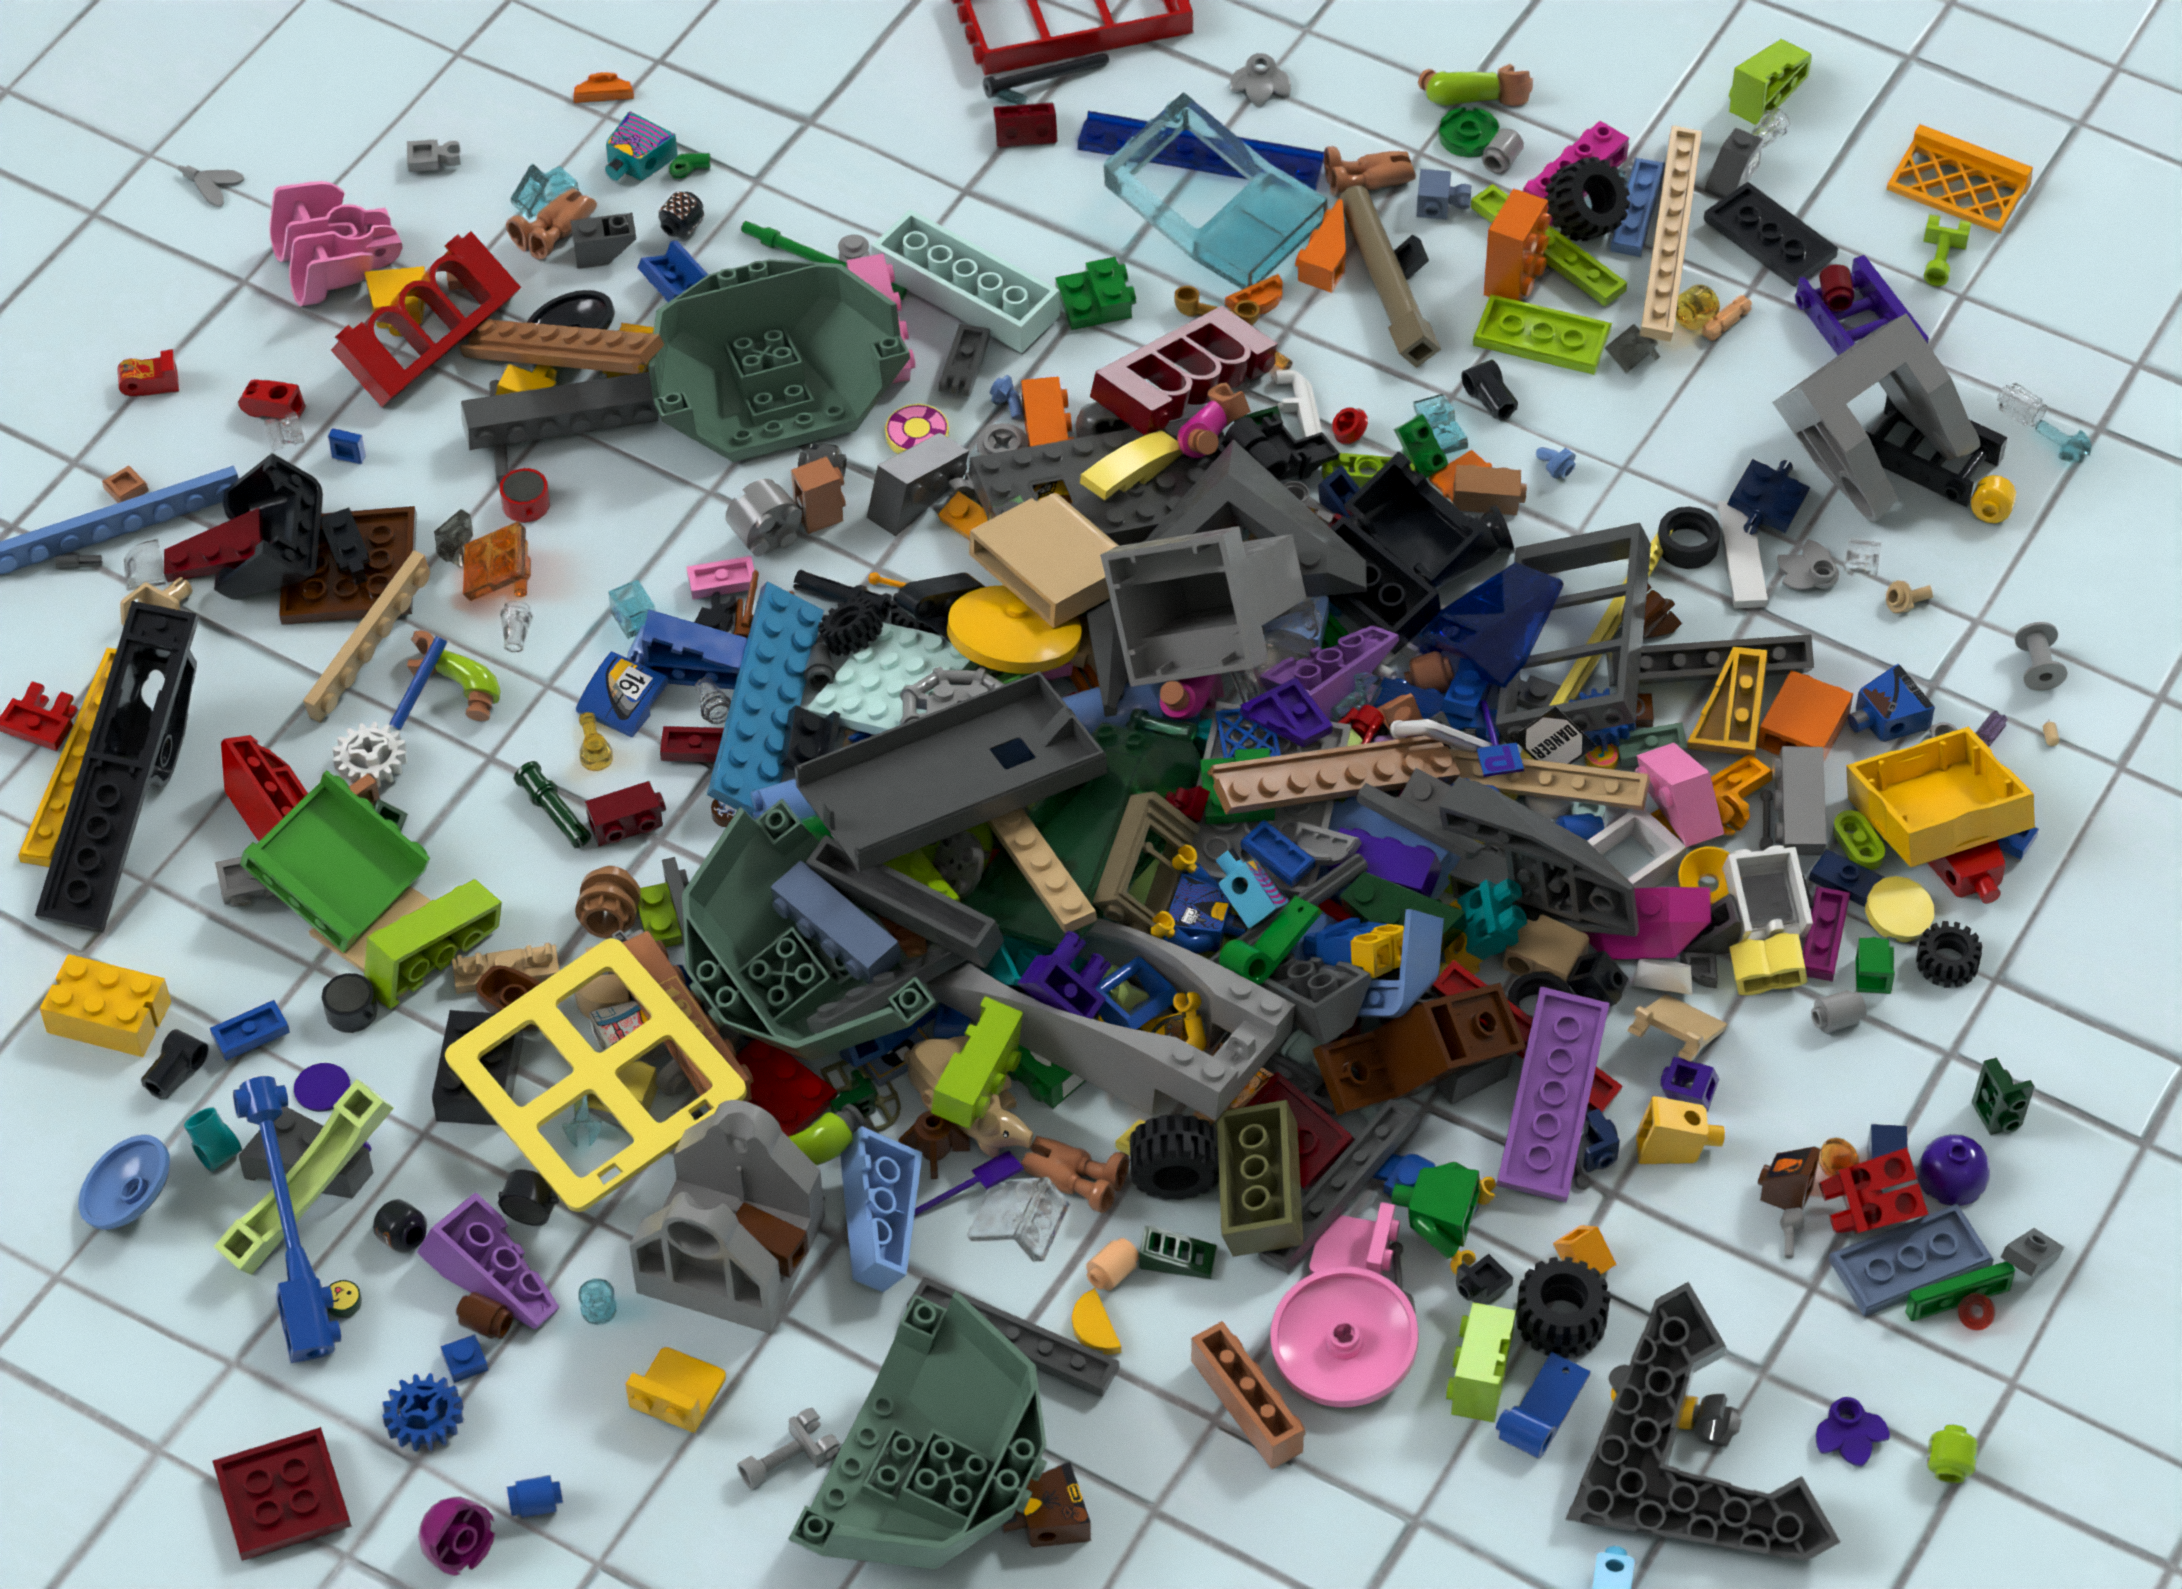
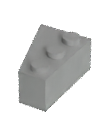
M1782 746L1779 757L1773 758V778H1775L1776 783L1774 811H1778L1779 823H1775V843H1780L1784 848L1796 847L1797 855H1822L1826 847L1823 747Z

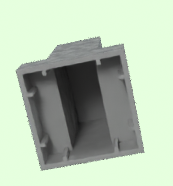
M1238 526L1116 546L1100 555L1130 687L1253 669L1269 659L1262 625L1307 599L1293 534L1243 542L1240 527Z

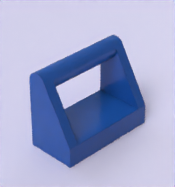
M1136 956L1101 980L1095 988L1106 998L1098 1010L1102 1020L1105 1023L1135 1030L1171 1006L1173 998L1177 994L1174 986L1140 956ZM1136 974L1149 998L1127 1013L1107 993Z

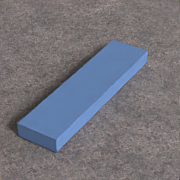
M1635 158L1627 185L1630 193L1627 196V200L1630 201V208L1625 210L1628 215L1625 220L1621 221L1622 225L1614 231L1610 252L1641 257L1663 179L1665 163Z

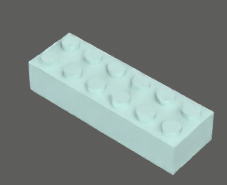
M911 209L871 245L872 255L884 253L886 264H892L895 284L906 288L911 293L971 326L990 329L991 337L1021 353L1060 316L1059 289Z

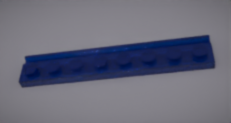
M1088 111L1087 119L1084 121L1077 141L1078 150L1315 192L1324 165L1323 151Z

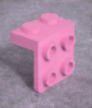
M1381 1202L1376 1222L1339 1215L1315 1242L1309 1266L1310 1274L1328 1268L1343 1266L1364 1268L1382 1276L1384 1271L1389 1272L1393 1257V1250H1390L1389 1246L1391 1241H1397L1400 1228V1220L1394 1219L1395 1205Z

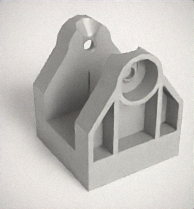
M1906 313L1875 329L1772 402L1815 465L1850 499L1856 509L1871 522H1876L1883 517L1898 500V497L1886 477L1869 436L1846 404L1876 382H1879L1895 407L1934 445L1947 461L1970 455L1979 449L1981 445L1952 378Z
M727 1100L718 1105L714 1114L685 1130L673 1154L676 1181L661 1210L641 1221L629 1245L636 1293L772 1334L808 1253L791 1278L780 1274L778 1261L738 1222L735 1213L743 1202H746L807 1231L808 1248L810 1251L825 1218L821 1170L782 1132L779 1123L770 1113L746 1101Z

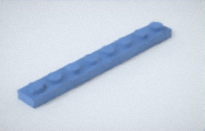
M233 465L1 541L0 575L221 503L224 498V490L239 479Z

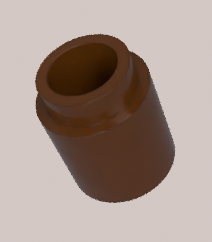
M475 1291L469 1294V1296H463L456 1308V1315L459 1316V1325L490 1339L494 1337L502 1339L509 1331L513 1321V1313L507 1310L506 1305Z

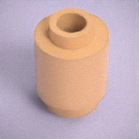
M1125 1238L1110 1241L1086 1264L1087 1278L1090 1283L1097 1289L1111 1291L1136 1268V1262L1139 1260L1137 1249Z

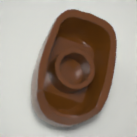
M502 965L493 966L477 982L476 997L488 1012L498 1013L541 984V982L516 969ZM530 1024L524 1027L522 1031H537L538 1027Z

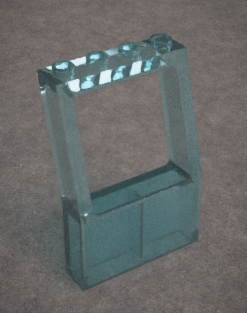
M1184 92L1175 100H1171L1160 114L1150 119L1137 135L1129 138L1125 145L1115 155L1108 157L1103 165L1105 186L1191 259L1240 289H1245L1263 281L1311 235L1314 229H1318L1321 226L1323 216L1328 209L1326 197L1268 163ZM1184 130L1191 131L1251 181L1201 228L1193 227L1134 177L1135 174Z

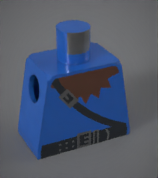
M1897 664L1859 690L1856 712L1848 715V723L1855 733L1870 728L1880 741L1886 742L1930 729L1935 706L1901 665Z

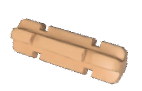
M1744 295L1738 296L1732 303L1716 314L1713 319H1710L1703 325L1702 335L1710 341L1717 339L1721 332L1723 333L1728 330L1741 317L1751 311V300L1747 299Z

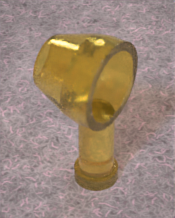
M588 712L579 716V723L583 728L585 736L579 751L580 762L588 770L600 771L612 763L613 750L609 742L601 734L597 733L595 715Z

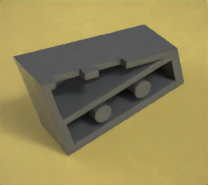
M938 433L877 465L867 518L896 537L951 488L949 481L955 478H963L967 471L966 463L969 450L942 433Z
M281 1107L283 1114L274 1121V1127L286 1175L312 1144L324 1126L288 1107ZM259 1130L238 1155L244 1179L255 1181L256 1178L271 1180L261 1131ZM361 1146L322 1193L353 1199L374 1173L369 1150Z

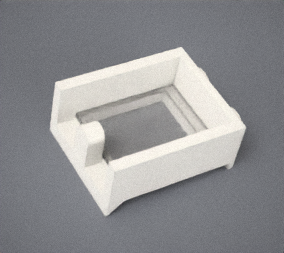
M1775 845L1766 848L1764 851L1751 852L1749 849H1741L1728 855L1722 871L1725 874L1728 892L1734 895L1742 923L1739 942L1745 939L1764 941L1778 933L1799 934V939L1806 938L1813 925V920L1796 847L1784 848L1782 845Z

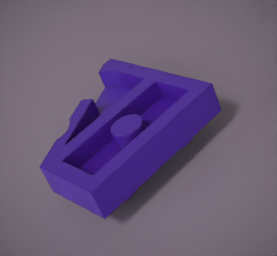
M1296 677L1240 705V713L1243 717L1303 748L1331 734L1333 731L1332 723Z

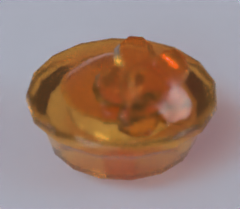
M1834 1137L1823 1143L1819 1164L1823 1172L1831 1177L1836 1175L1835 1172L1840 1169L1859 1164V1157L1851 1143L1842 1138Z

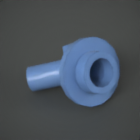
M1008 375L1002 379L997 378L990 389L992 403L999 404L1006 401L1009 405L1011 418L1014 420L1023 418L1024 413L1019 394L1014 390L1012 378Z
M1540 447L1536 451L1538 459L1548 461L1546 470L1555 479L1560 476L1562 478L1567 477L1576 466L1574 462L1576 454L1567 448L1558 452L1553 449Z

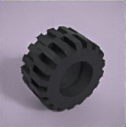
M1587 157L1557 170V173L1550 177L1551 183L1547 184L1545 189L1548 196L1544 197V199L1548 200L1549 209L1547 214L1552 216L1554 220L1552 222L1555 228L1559 227L1561 229L1560 233L1563 236L1570 235V240L1578 241L1581 239L1584 242L1612 232L1622 225L1621 221L1625 220L1628 215L1625 210L1630 208V201L1627 200V196L1630 193L1629 188L1625 189L1624 183L1626 180L1624 176L1620 177L1618 175L1619 170L1617 167H1610V162L1605 159L1600 161L1599 157H1591L1589 159ZM1583 189L1587 192V194L1590 197L1592 203V210L1587 206L1584 200Z
M1183 1114L1161 1115L1158 1118L1146 1120V1123L1139 1124L1136 1127V1131H1132L1130 1135V1171L1133 1185H1137L1139 1191L1147 1192L1148 1196L1160 1197V1199L1184 1200V1198L1198 1197L1199 1194L1209 1192L1210 1188L1218 1184L1219 1179L1217 1129L1209 1125V1122L1204 1119H1197L1196 1116L1192 1115L1184 1116Z
M1557 1257L1549 1258V1263L1545 1264L1543 1261L1535 1264V1270L1528 1269L1524 1280H1521L1519 1284L1516 1325L1518 1330H1522L1521 1337L1524 1341H1532L1531 1348L1536 1351L1542 1348L1547 1356L1553 1352L1560 1354L1563 1358H1568L1569 1353H1574L1577 1357L1584 1354V1348L1591 1351L1596 1347L1597 1340H1602L1607 1327L1610 1292L1607 1291L1608 1284L1605 1278L1599 1279L1600 1272L1596 1268L1589 1270L1587 1268L1588 1263L1582 1260L1579 1263H1575L1572 1257H1565V1261H1558ZM1553 1301H1567L1576 1305L1580 1310L1571 1314H1560L1550 1310L1545 1305Z

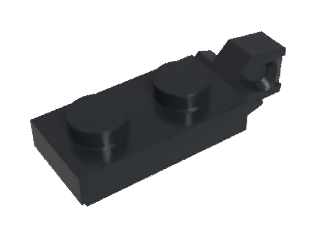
M348 507L322 516L320 526L338 570L341 572L349 570L355 585L367 582L368 579L363 564L369 563L370 558L350 508Z

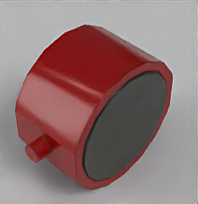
M522 468L510 471L501 480L500 497L502 509L511 520L526 523L538 520L547 513L550 507L548 482L542 473L534 469Z

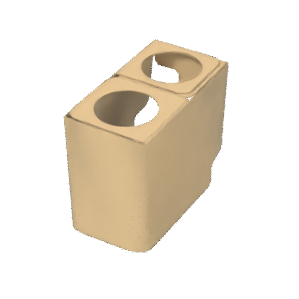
M1543 914L1539 916L1537 921L1527 919L1528 924L1517 931L1519 942L1512 947L1508 945L1506 948L1503 969L1520 977L1532 972H1548L1560 977L1567 983L1578 957L1588 953V935Z

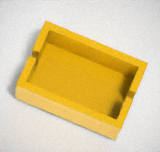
M68 954L55 978L57 985H51L39 1009L47 1033L144 1057L156 1034L154 1026H160L171 1004V999L165 978Z

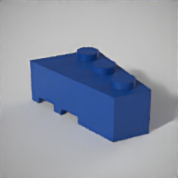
M648 609L642 635L644 664L646 667L667 676L668 684L734 690L748 638Z

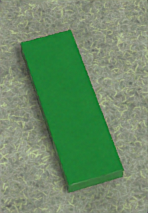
M2005 1261L1910 1291L1905 1312L1910 1321H1916L2011 1290L2015 1269L2012 1264Z

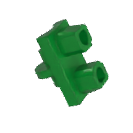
M1423 413L1414 416L1408 422L1393 429L1403 447L1401 452L1410 459L1418 474L1421 473L1428 478L1449 465Z

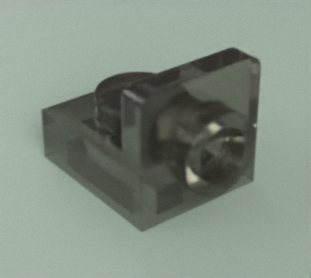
M1635 324L1605 347L1608 354L1625 373L1629 372L1649 354L1655 361L1660 357L1654 348L1658 345V342L1655 339L1639 336L1640 330Z
M463 509L456 512L434 531L437 554L444 561H450L458 567L465 564L463 546L467 545L474 536L471 515Z

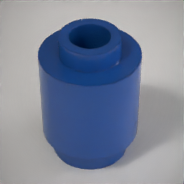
M1592 813L1558 816L1556 824L1585 840H1589L1605 829L1602 817L1594 816Z
M551 1475L515 1481L516 1485L507 1487L511 1516L521 1515V1518L554 1513L557 1512L556 1504L563 1503L560 1481L552 1482Z

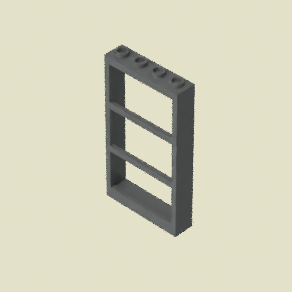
M1641 523L1516 547L1496 726L1506 744L1517 743L1511 738L1513 735L1555 706L1582 732L1635 723L1651 543ZM1629 558L1626 584L1528 603L1530 580L1533 577ZM1625 596L1622 638L1522 657L1527 615ZM1620 650L1617 692L1615 694L1516 712L1518 681L1521 669Z

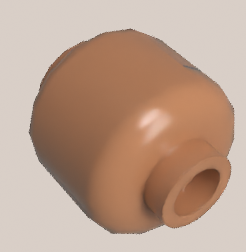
M1437 651L1413 657L1409 661L1410 671L1404 672L1405 680L1411 685L1422 689L1433 688L1441 694L1447 693L1455 677L1449 657H1443Z

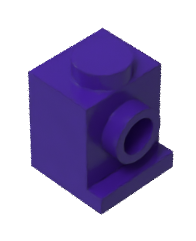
M1673 1056L1670 1067L1666 1066L1662 1072L1660 1086L1667 1098L1703 1105L1706 1111H1708L1720 1079L1714 1067L1693 1061L1689 1062ZM1687 1083H1693L1691 1089L1684 1088Z

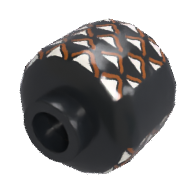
M688 191L673 193L658 211L662 230L672 237H688L704 219L702 201L695 194Z

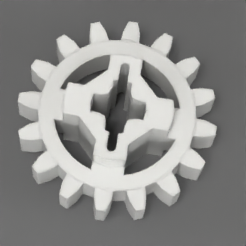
M373 722L371 728H366L363 723H359L358 731L348 728L346 729L347 738L341 736L337 738L339 746L333 747L335 770L339 771L342 779L349 778L350 785L366 774H369L376 780L377 787L380 788L381 780L385 779L390 783L393 782L392 774H402V765L407 764L405 741L401 740L399 731L391 733L390 725L388 724L379 729L377 722Z

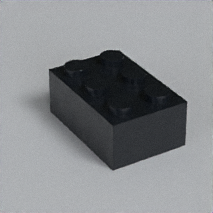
M449 1010L432 1093L436 1121L499 1126L449 1067L445 1058V1052L451 1044L497 1013ZM522 1029L483 1055L479 1060L511 1099L523 1044Z

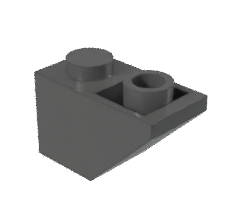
M633 213L571 220L577 269L608 265L637 239Z

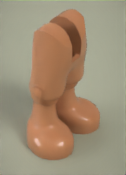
M1328 146L1324 150L1325 176L1327 183H1330L1331 195L1334 197L1341 196L1346 189L1352 186H1363L1366 189L1375 190L1408 183L1416 178V173L1407 151H1386L1367 154L1358 158L1357 161H1345L1336 147Z
M571 188L541 209L537 214V220L529 223L524 217L516 215L506 221V229L510 238L520 250L525 252L529 249L534 258L544 259L552 253L554 244L559 239L572 234L571 220L588 218L596 209L597 202L587 195H582L575 188Z
M1036 1136L1030 1146L1033 1153H1026L1020 1163L1026 1173L1051 1185L1058 1192L1065 1194L1078 1193L1088 1200L1092 1210L1105 1213L1114 1202L1115 1191L1120 1192L1129 1170L1130 1158L1129 1155L1123 1152H1115L1107 1160V1163L1096 1162L1083 1149H1077L1056 1140ZM1079 1175H1087L1097 1181L1095 1183L1082 1179Z

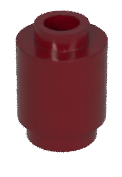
M1833 264L1824 268L1819 275L1824 303L1830 310L1835 312L1849 309L1855 298L1849 268L1839 264Z

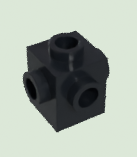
M1605 951L1579 956L1568 977L1567 984L1578 996L1610 1003L1609 1007L1616 1005L1621 999L1622 992L1629 978Z

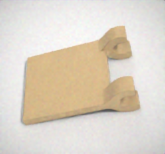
M1665 994L1646 1008L1638 1006L1634 1012L1636 1019L1627 1031L1642 1037L1649 1026L1652 1025L1685 1041L1686 1044L1679 1051L1678 1056L1692 1062L1701 1048L1724 1032L1728 1024Z

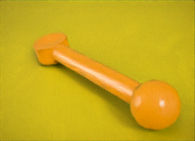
M872 572L868 576V581L872 585L881 583L902 588L907 584L880 577L877 572Z

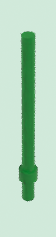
M744 221L742 224L741 232L759 239L761 244L770 248L778 247L811 262L834 263L846 267L845 262L781 235L780 231L771 227L763 228L749 221ZM891 283L893 293L898 292L900 300H903L906 297L907 289Z

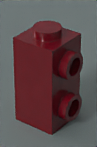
M650 781L585 801L587 821L598 847L609 843H617L622 839L640 833H648L663 826L661 812L666 811L664 799L660 792H654Z

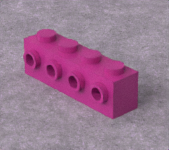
M1602 121L1597 122L1591 129H1586L1572 146H1567L1553 163L1549 162L1535 179H1530L1525 184L1523 192L1541 198L1548 196L1545 189L1546 185L1551 183L1550 177L1557 173V170L1587 157L1588 159L1599 157L1600 161L1605 159L1610 162V167L1616 166L1618 168L1627 160L1629 137ZM1583 189V197H1586L1588 194ZM1551 216L1550 223H1549L1550 226H1553L1552 222H1553L1554 220H1553L1552 216Z

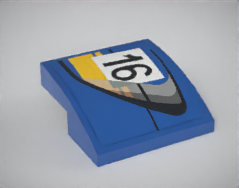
M611 651L585 688L576 706V712L633 738L651 716L650 706L668 686L667 676Z

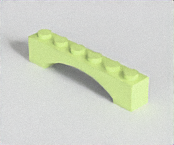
M358 1079L354 1081L333 1106L334 1110L324 1127L301 1158L285 1175L296 1223L394 1109L373 1089ZM272 1189L241 1219H237L214 1245V1248L238 1269L251 1275L284 1238L274 1190Z

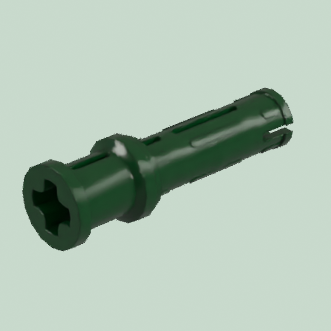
M537 761L523 764L515 772L514 782L518 786L524 787L530 795L529 800L533 805L542 807L574 848H580V844L577 841L581 843L582 847L586 845L591 839V833L559 797L557 785L543 775L541 766Z

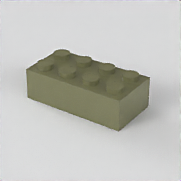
M1287 1100L1224 1111L1217 1119L1221 1235L1232 1256L1236 1257L1303 1245L1298 1126Z

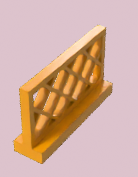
M1919 124L1914 132L1912 143L1887 184V190L2000 234L2023 194L2027 193L2031 186L2033 167ZM1915 152L1929 157L1930 161L1915 165L1912 158ZM1948 164L1956 167L1959 172L1943 176L1940 166ZM1934 168L1938 178L1923 182L1919 172ZM1912 174L1917 184L1908 187L1898 183L1900 178ZM1977 175L1986 179L1987 183L1972 187L1968 177ZM1962 179L1966 189L1951 193L1947 183ZM1941 185L1945 192V195L1935 198L1928 195L1926 189ZM2005 186L2016 191L2013 195L2000 198L1996 188ZM1991 190L1995 200L1979 204L1975 194ZM1970 196L1974 206L1964 209L1957 206L1955 200ZM1999 208L2001 217L1998 222L1985 217L1983 211Z

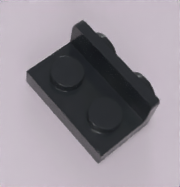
M798 705L790 709L780 765L795 771L797 765L835 751L836 741L841 732L839 727L840 713L832 711L827 717L822 718Z

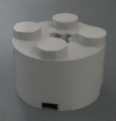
M760 479L743 488L742 490L745 494L738 501L734 497L726 511V522L734 533L757 557L769 553L780 546L782 548L791 546L797 538L795 532L802 518V511L780 485L771 479Z

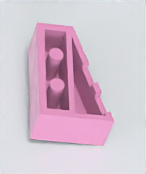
M1675 743L1636 755L1639 767L1635 770L1636 773L1649 775L1648 793L1686 847L1724 834L1708 770Z

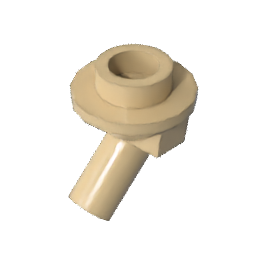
M1899 580L1893 582L1886 593L1887 606L1894 613L1909 612L1914 608L1913 603L1933 598L1930 585L1911 590L1908 583Z

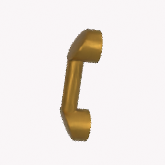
M1181 286L1175 291V306L1186 316H1202L1218 308L1217 306L1200 303V293L1195 287ZM1243 300L1235 305L1234 311H1229L1252 326L1259 319L1260 308L1253 301Z

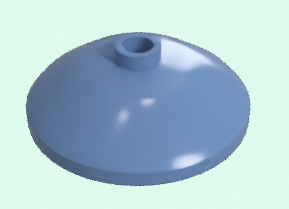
M136 1135L119 1142L109 1149L92 1167L82 1185L78 1201L79 1212L82 1218L96 1229L108 1230L124 1226L146 1212L162 1192L168 1178L170 1156L167 1147L152 1135Z

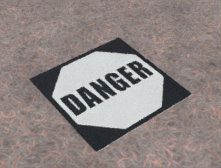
M1556 706L1511 737L1534 760L1572 764L1597 747Z

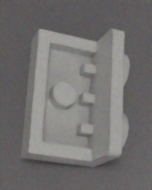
M242 856L215 862L224 904L231 903L232 907H239L252 903L251 898L265 896L266 899L278 898L240 865Z

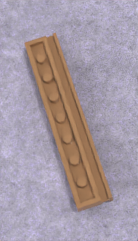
M487 319L476 327L477 330L468 338L469 343L461 345L459 349L466 358L637 374L639 372L638 366L640 364L646 365L665 344L659 334Z
M1426 736L1212 765L1207 772L1209 777H1213L1215 782L1213 787L1226 815L1357 796L1359 790L1366 783L1383 792L1400 790L1405 788L1415 768L1444 783L1455 782L1460 776L1448 746H1444L1442 742Z

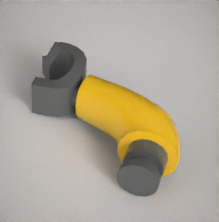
M1629 1365L1615 1367L1608 1376V1381L1612 1386L1611 1399L1613 1402ZM1725 1394L1707 1395L1702 1398L1700 1405H1698V1397L1688 1395L1678 1429L1692 1430L1695 1425V1435L1701 1441L1713 1446H1726L1731 1441L1733 1435L1739 1433L1742 1420L1739 1418L1740 1411L1738 1409L1726 1406L1727 1397Z

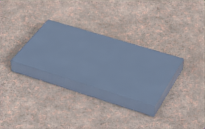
M1958 1204L1830 1253L1829 1262L1864 1317L1908 1300L1910 1291L1992 1266L1994 1260Z

